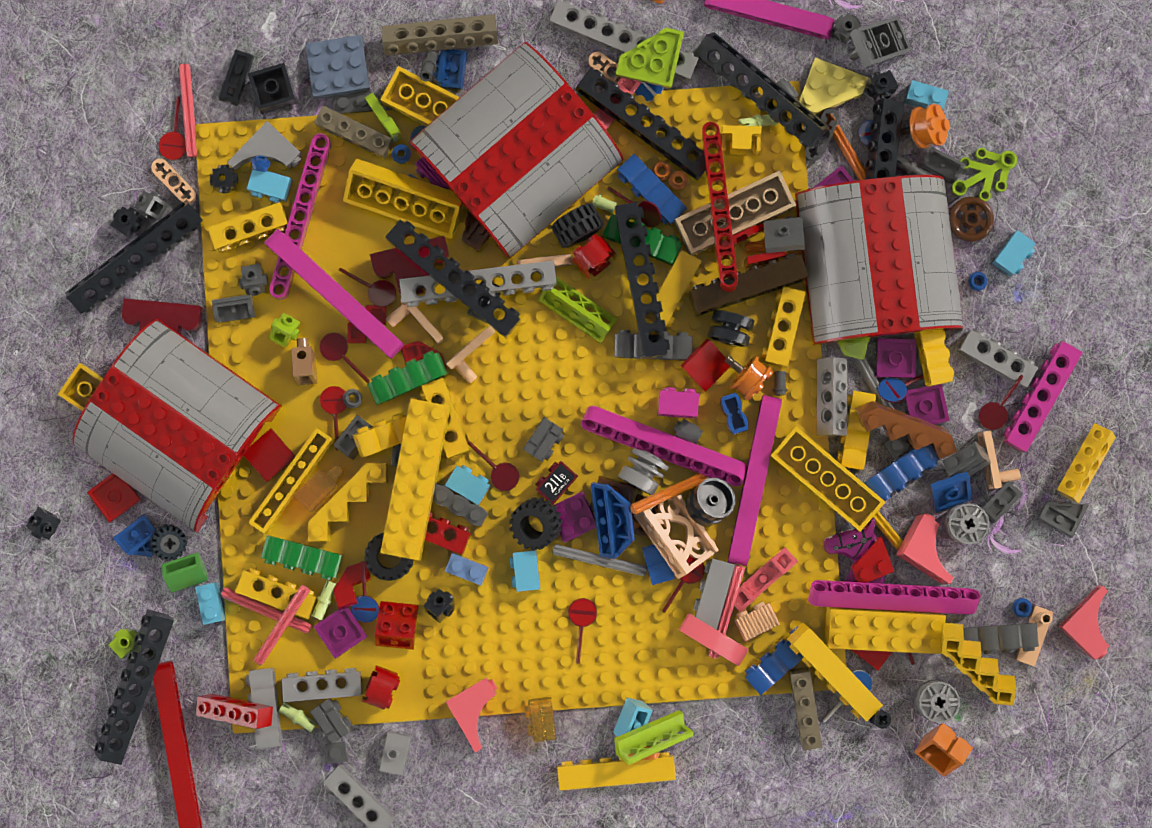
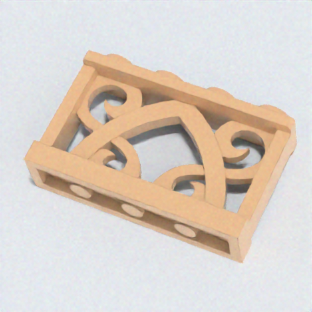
M681 494L668 499L670 504L666 508L667 513L664 511V502L658 504L660 512L653 515L650 510L653 507L634 515L678 579L688 574L718 551L714 540L709 537L704 526L696 523L689 516L686 510V503ZM669 521L685 527V544L682 541L670 539L668 536L670 532ZM697 543L699 544V546H700L701 549L703 550V554H702V555H698V554H696V553H694V552L692 551V549H693V550H699V549H700V548L697 547ZM689 555L692 558L696 559V561H694L690 565H688V563L686 562Z

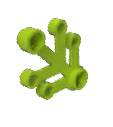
M979 148L975 152V157L978 160L987 158L997 161L993 165H987L972 161L968 157H963L960 162L963 160L968 162V166H965L964 170L971 168L981 172L965 181H955L951 186L953 195H964L967 192V188L985 178L983 189L978 194V198L985 202L988 201L991 197L990 189L994 174L999 169H1001L1000 178L994 188L1000 193L1005 191L1009 170L1017 164V156L1014 152L1004 151L998 154L987 151L985 148ZM983 151L984 157H980L978 152ZM1004 158H1009L1010 163H1005ZM998 183H1002L1004 189H999ZM960 186L962 191L957 192L955 187ZM986 193L988 195L987 199H983L981 194Z

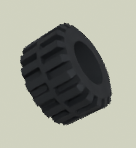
M591 203L584 204L566 213L553 223L551 229L562 248H569L597 233L604 223Z
M537 497L526 500L511 514L512 518L509 520V524L512 526L509 529L510 532L514 533L512 537L514 539L517 538V543L519 545L524 544L526 549L531 547V550H536L537 548L540 550L548 546L558 537V533L562 530L560 525L563 524V520L559 519L561 513L556 511L557 506H552L550 500L545 502L542 497L538 500ZM529 515L535 516L541 521L543 532L532 528L529 523Z
M380 533L367 544L368 547L365 549L366 554L364 557L367 564L366 567L378 579L385 581L400 579L412 568L414 559L401 557L399 564L395 567H384L378 558L384 533Z

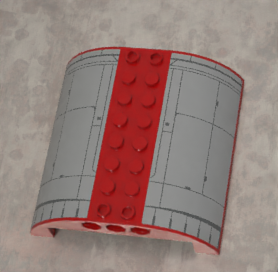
M527 42L520 45L409 141L415 151L421 157L423 156L497 243V247L508 259L514 256L624 160L619 148L595 115L557 70Z
M908 175L857 180L819 186L795 193L797 218L802 217L805 249L802 250V258L808 273L805 283L813 345L829 344L839 340L943 329L944 331L963 329L945 180L943 177L936 175Z
M155 319L128 343L114 361L82 411L75 426L72 440L73 445L198 533L208 518L205 515L206 511L266 422L273 421L282 405L160 319Z

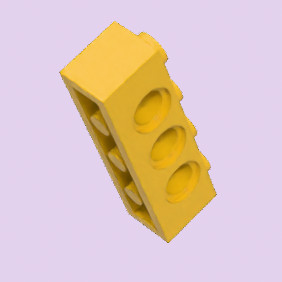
M279 202L208 227V231L215 250L225 253L231 251L232 247L236 245L240 247L246 246L253 239L263 240L269 237L268 234L273 233L276 229L285 232L288 218L283 205ZM271 218V226L264 227V220ZM247 225H254L252 233L245 232ZM230 231H235L236 237L228 240L227 234Z
M784 286L781 291H777L775 302H778L777 309H773L770 319L773 320V326L768 328L766 339H769L768 346H764L761 356L765 358L764 363L784 368L788 367L806 292ZM783 304H790L792 312L785 313L782 309ZM778 323H786L788 326L787 331H780ZM774 341H781L783 349L776 350L773 346Z
M444 378L421 385L423 390L420 391V395L423 401L432 402L435 396H441L443 399L442 405L450 406L445 436L448 432H454L456 438L451 443L447 442L444 438L442 455H446L450 459L469 452L470 449Z
M1094 423L1057 488V491L1063 497L1079 504L1116 438L1111 430Z
M249 568V571L243 570L235 590L238 594L285 611L291 602V596L298 591L296 589L297 585L286 581L285 584L277 582L279 578L272 575H267V577L259 575L260 571ZM258 580L264 584L262 591L255 589V583ZM275 587H279L282 590L280 598H276L273 595ZM310 590L295 615L310 619L318 597L314 595V591Z

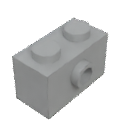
M388 731L387 735H383L381 746L384 747L383 754H379L377 763L380 766V771L401 776L404 774L412 735Z

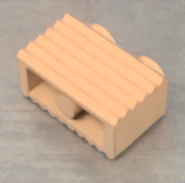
M762 601L753 606L754 610L750 612L744 610L736 614L737 618L734 619V622L744 641L780 624L770 603L765 604Z

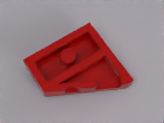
M877 537L873 545L866 549L861 558L856 560L851 566L856 582L867 583L894 572L882 537Z

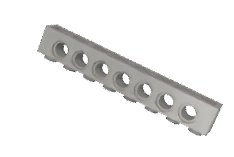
M563 0V2L557 1L549 20L550 26L620 55L630 51L636 45L649 38L644 36V33L640 30L633 29L632 31L627 29L623 23L608 21L609 19L606 16L591 14L589 9L574 7V4L567 0ZM573 14L577 16V20L570 22L567 20V17ZM587 22H593L595 26L592 29H587L584 25ZM604 29H610L612 31V34L610 36H604L602 34V31ZM622 36H627L630 41L623 44L619 39ZM680 50L678 58L682 60V64L676 66L674 77L689 83L699 58L693 52H683Z
M554 260L469 271L475 276L474 281L482 280L490 289L489 293L493 297H495V293L513 295L515 291L522 290L523 293L534 292L535 288H542V291L552 290L553 286H557ZM452 273L449 277L451 282H457L460 279V275L457 273ZM539 273L542 279L539 282H533L531 275ZM515 275L523 278L522 282L518 285L512 283V278ZM431 276L399 279L402 303L404 305L407 304V307L419 306L418 303L426 302V305L437 304L438 300H445L446 302L457 301V298L446 289L444 293L437 294L435 288L440 284ZM497 277L503 279V284L500 287H495L492 284L493 280ZM471 285L466 286L464 289V293L467 295H471L475 291V288ZM417 288H426L425 295L417 296Z

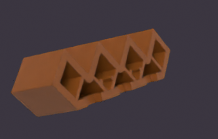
M870 401L855 408L860 423L866 432L883 426L885 434L891 441L907 435L909 443L915 450L931 444L939 459L957 452L951 434L944 427L936 426L928 421L907 415L891 407L883 406L875 401Z

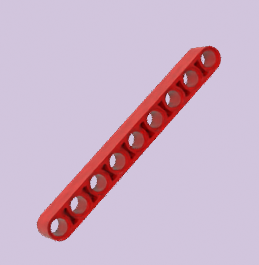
M707 122L702 127V142L719 282L722 290L731 292L737 287L738 275L720 129L715 122ZM708 130H713L715 134L713 136H709L706 134V132ZM711 148H715L718 152L716 154H710L708 150ZM715 166L718 167L720 171L714 173L710 170V168ZM714 185H720L722 187V190L715 191L712 187ZM721 203L725 208L718 210L715 208V205ZM725 222L727 226L725 228H719L717 226V223ZM726 240L729 242V245L722 247L719 245V242ZM729 259L732 263L729 266H725L721 261ZM732 278L734 283L727 285L724 283V279Z
M172 661L161 662L157 666L153 681L179 828H202L175 668Z

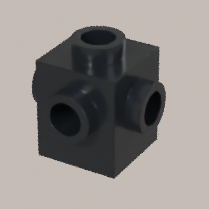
M888 70L881 74L877 72L871 75L866 85V90L874 101H878L883 98L889 99L896 92L899 85L891 70Z
M219 165L218 168L212 169L213 174H210V185L217 192L225 194L236 190L238 173H235L232 167L229 168V165ZM220 176H226L225 180L221 181Z
M122 206L121 209L114 213V220L110 226L131 238L133 233L138 232L143 219L138 216L139 212L132 207L126 209Z
M38 506L34 514L29 518L26 527L32 531L30 533L32 536L38 539L43 537L50 540L61 520L53 513Z
M440 589L432 592L424 604L425 612L441 623L445 617L451 616L454 612V597L448 591L443 592Z

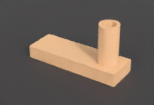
M402 303L401 306L386 318L390 325L394 327L411 313L438 344L444 341V338L417 307H407V304L404 305Z
M491 326L484 329L446 362L450 369L455 367L468 384L474 381L477 375L463 359L495 333Z
M991 430L977 433L979 445L985 448L991 464L984 467L988 490L1001 488V483L1020 480L1021 474L1019 469L999 472Z
M1036 605L1033 606L1028 623H1037L1039 647H1035V651H1023V648H1019L1015 660L1035 667L1054 612Z

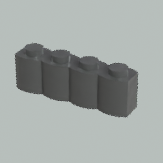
M619 330V333H615L614 358L644 359L639 332L638 334H631L630 330ZM663 332L664 338L669 340L670 350H667L668 354L665 356L650 359L685 361L692 354V336H688V333L678 332L677 336H671L669 332ZM649 334L648 338L651 342H657L659 335Z
M436 482L433 501L436 504L448 507L453 514L465 517L473 525H483L488 516V512L484 508L471 504L467 498L455 495L451 489L438 485Z
M1037 623L963 628L964 640L981 642V651L984 654H995V650L1003 649V653L1015 652V648H1023V651H1035V647H1039Z

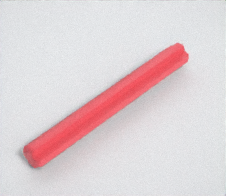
M180 64L179 72L187 156L192 158L197 157L191 72L189 64Z
M738 565L734 567L717 631L724 635L727 631L745 570L744 567ZM711 649L709 651L710 657H719L718 653L714 652Z
M305 585L300 586L255 656L254 661L259 665L265 662L310 592V589Z
M227 587L221 592L222 598L278 621L284 613L257 600L238 594ZM293 617L288 624L289 627L303 633H308L311 629L310 623Z

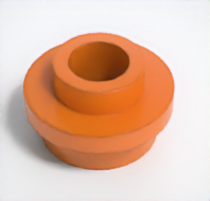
M659 161L654 164L652 172L659 180H666L671 175V167L667 162ZM658 169H665V173L659 174Z
M675 171L670 175L669 184L673 189L682 190L687 186L688 177L684 172ZM680 177L682 182L676 183L675 178Z

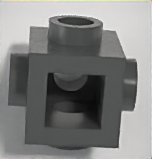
M849 13L844 17L841 15L835 20L832 32L837 40L847 44L850 40L852 41L851 31L861 27L860 21L856 16H851Z
M143 191L137 198L134 207L140 210L139 215L149 220L152 217L160 221L169 204L161 200L162 196L156 192L148 193Z
M261 264L241 267L242 278H239L241 289H244L247 295L250 294L252 296L266 293V285L269 284L268 276L264 273Z

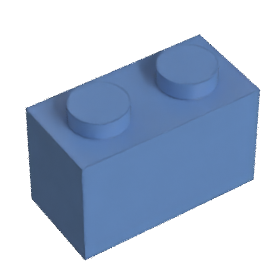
M452 553L445 572L482 585L489 567Z

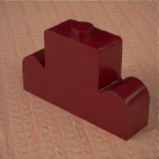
M445 236L430 239L428 243L433 247L439 246L445 251L444 256L449 259ZM397 248L370 254L375 274L380 279H388L394 273L400 294L399 279L429 276ZM423 248L419 252V256L423 258L430 254V250L427 248ZM437 261L435 263V265L438 266L445 264L443 261ZM417 288L416 295L424 294L426 288Z
M123 298L122 319L130 326H140L139 332L155 319H160L179 334H181L182 328L189 332H195L201 327L203 307L200 305Z

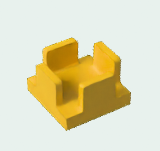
M723 125L720 132L722 153H725L726 141H729L730 156H748L749 150L752 147V141H755V154H759L762 126Z

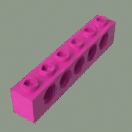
M1064 341L1053 345L1050 350L1051 357L1049 360H1045L1040 368L1042 373L1039 377L1036 376L1031 384L1033 389L1022 400L1024 405L1021 410L1015 412L1012 418L1014 420L1012 426L1006 428L1003 434L1005 437L1004 443L1022 453L1028 451L1080 359L1082 351ZM1057 358L1063 360L1064 365L1062 368L1057 367ZM1048 374L1054 377L1052 385L1046 380ZM1039 391L1045 394L1044 401H1040L1037 398ZM1029 408L1035 410L1036 415L1034 418L1029 417ZM1020 424L1026 427L1024 435L1018 431Z

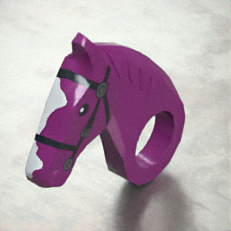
M872 518L861 532L856 528H851L825 538L823 542L825 552L827 554H842L852 559L853 565L856 560L861 558L864 551L869 549L875 542V519ZM851 568L844 582L856 581ZM884 576L869 583L884 584Z

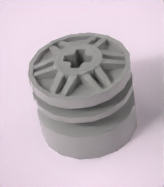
M633 448L631 453L638 456V459L636 460L629 456L628 460L634 464L633 468L623 466L618 477L629 484L635 485L637 489L653 495L659 486L653 480V477H664L663 474L657 471L658 468L667 471L669 467L653 454L645 450Z
M969 503L956 505L949 509L944 517L943 526L948 538L955 543L974 544L984 539L988 533L990 523L984 509ZM970 520L969 523L972 524V526L967 527V525L964 524V522Z
M928 680L922 683L916 690L914 703L918 713L924 718L936 723H943L953 719L958 713L960 698L956 689L950 684L939 680ZM937 698L943 700L940 702V706L934 703L937 702Z

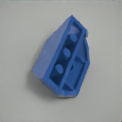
M593 482L591 483L600 556L616 559L635 540L630 502L608 484Z

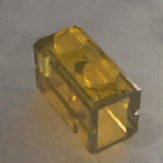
M551 697L529 699L528 706H525L526 718H530L531 723L527 725L528 736H532L533 742L555 740L556 729Z

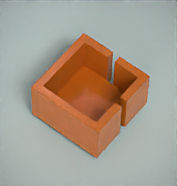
M941 723L924 735L914 753L945 777L964 764L973 747L960 736L957 738L955 736L956 733L949 726Z

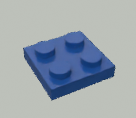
M967 472L930 484L933 508L936 513L972 500L970 476Z

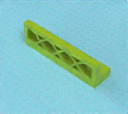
M556 277L557 286L561 290L553 287L552 290L543 291L538 300L601 343L618 318ZM569 296L575 297L577 301L571 300ZM585 307L591 308L593 312L587 311ZM601 318H606L610 321L609 325L603 322Z
M677 710L614 738L615 751L619 758L630 765L693 737L694 734L684 724L683 712Z

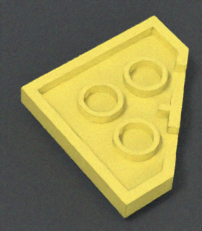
M815 58L799 102L814 115H817L821 111L837 107L846 101L861 97L868 77Z

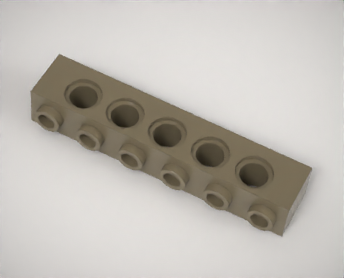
M495 14L382 26L384 54L389 56L498 44Z

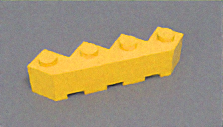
M366 463L308 521V541H330V522H350V502H369V483H388V464Z
M943 623L941 636L942 653L949 657L964 675L966 674L972 679V683L981 692L984 691L994 704L1014 706L1016 695L1015 676L1000 675L998 659L981 657V642L964 640L963 624Z

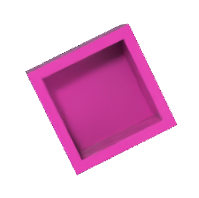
M664 387L663 391L660 390L657 416L696 419L698 417L699 393H695V389H683L682 392H676V388Z

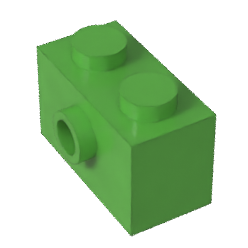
M199 552L162 564L163 579L171 593L208 581L207 569Z

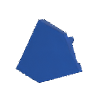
M447 49L446 51L442 50L438 55L437 67L435 72H433V76L443 88L463 90L467 52Z
M143 514L116 534L113 539L125 553H128L127 555H140L152 558L153 550L150 542L156 528L148 517Z

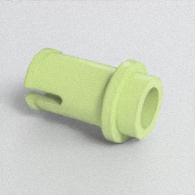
M595 195L592 204L595 209L600 208L613 214L617 202L605 199L601 195Z

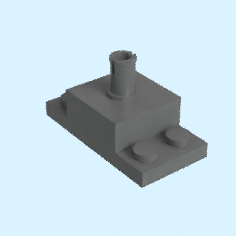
M898 16L857 28L850 33L855 48L850 49L848 55L853 61L860 58L864 69L911 52Z

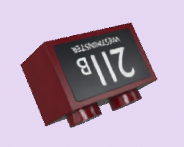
M555 461L548 469L550 474L546 478L542 476L535 484L537 486L535 490L546 500H550L552 505L556 503L578 477L562 461L559 463Z

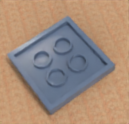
M362 35L306 43L314 99L370 90Z

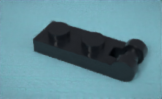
M235 49L219 94L220 101L231 102V105L238 106L248 77L247 73H249L254 60L253 55ZM229 88L235 90L233 95L228 94Z

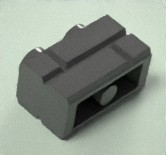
M543 417L523 450L541 462L544 459L548 461L554 452L551 448L555 443L559 444L564 437L562 434L563 429Z
M973 442L968 447L943 460V464L949 477L964 472L971 476L991 464L985 448L977 442Z
M331 698L317 706L310 713L330 744H333L352 730L350 726L353 724L348 716L343 717L339 711L342 708L338 701Z

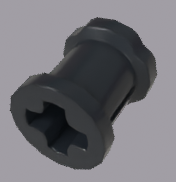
M879 709L876 715H873L869 721L878 728L884 729L890 725L891 716L889 713Z

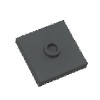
M802 217L764 221L766 253L805 249Z

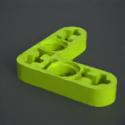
M373 92L364 97L393 142L396 143L403 137L393 119L387 115Z

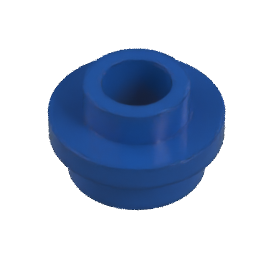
M400 144L393 148L392 158L396 163L404 164L409 161L411 152L406 145ZM399 151L405 152L403 157L398 156Z
M257 155L251 159L252 168L256 171L265 172L270 167L271 162L265 156Z
M974 272L968 278V285L974 291H981L987 285V277L981 272ZM975 278L980 280V285L974 283Z
M1018 598L1014 601L1012 610L1016 616L1026 617L1031 613L1032 605L1029 600ZM1020 604H1023L1025 606V609L1023 611L1019 610Z

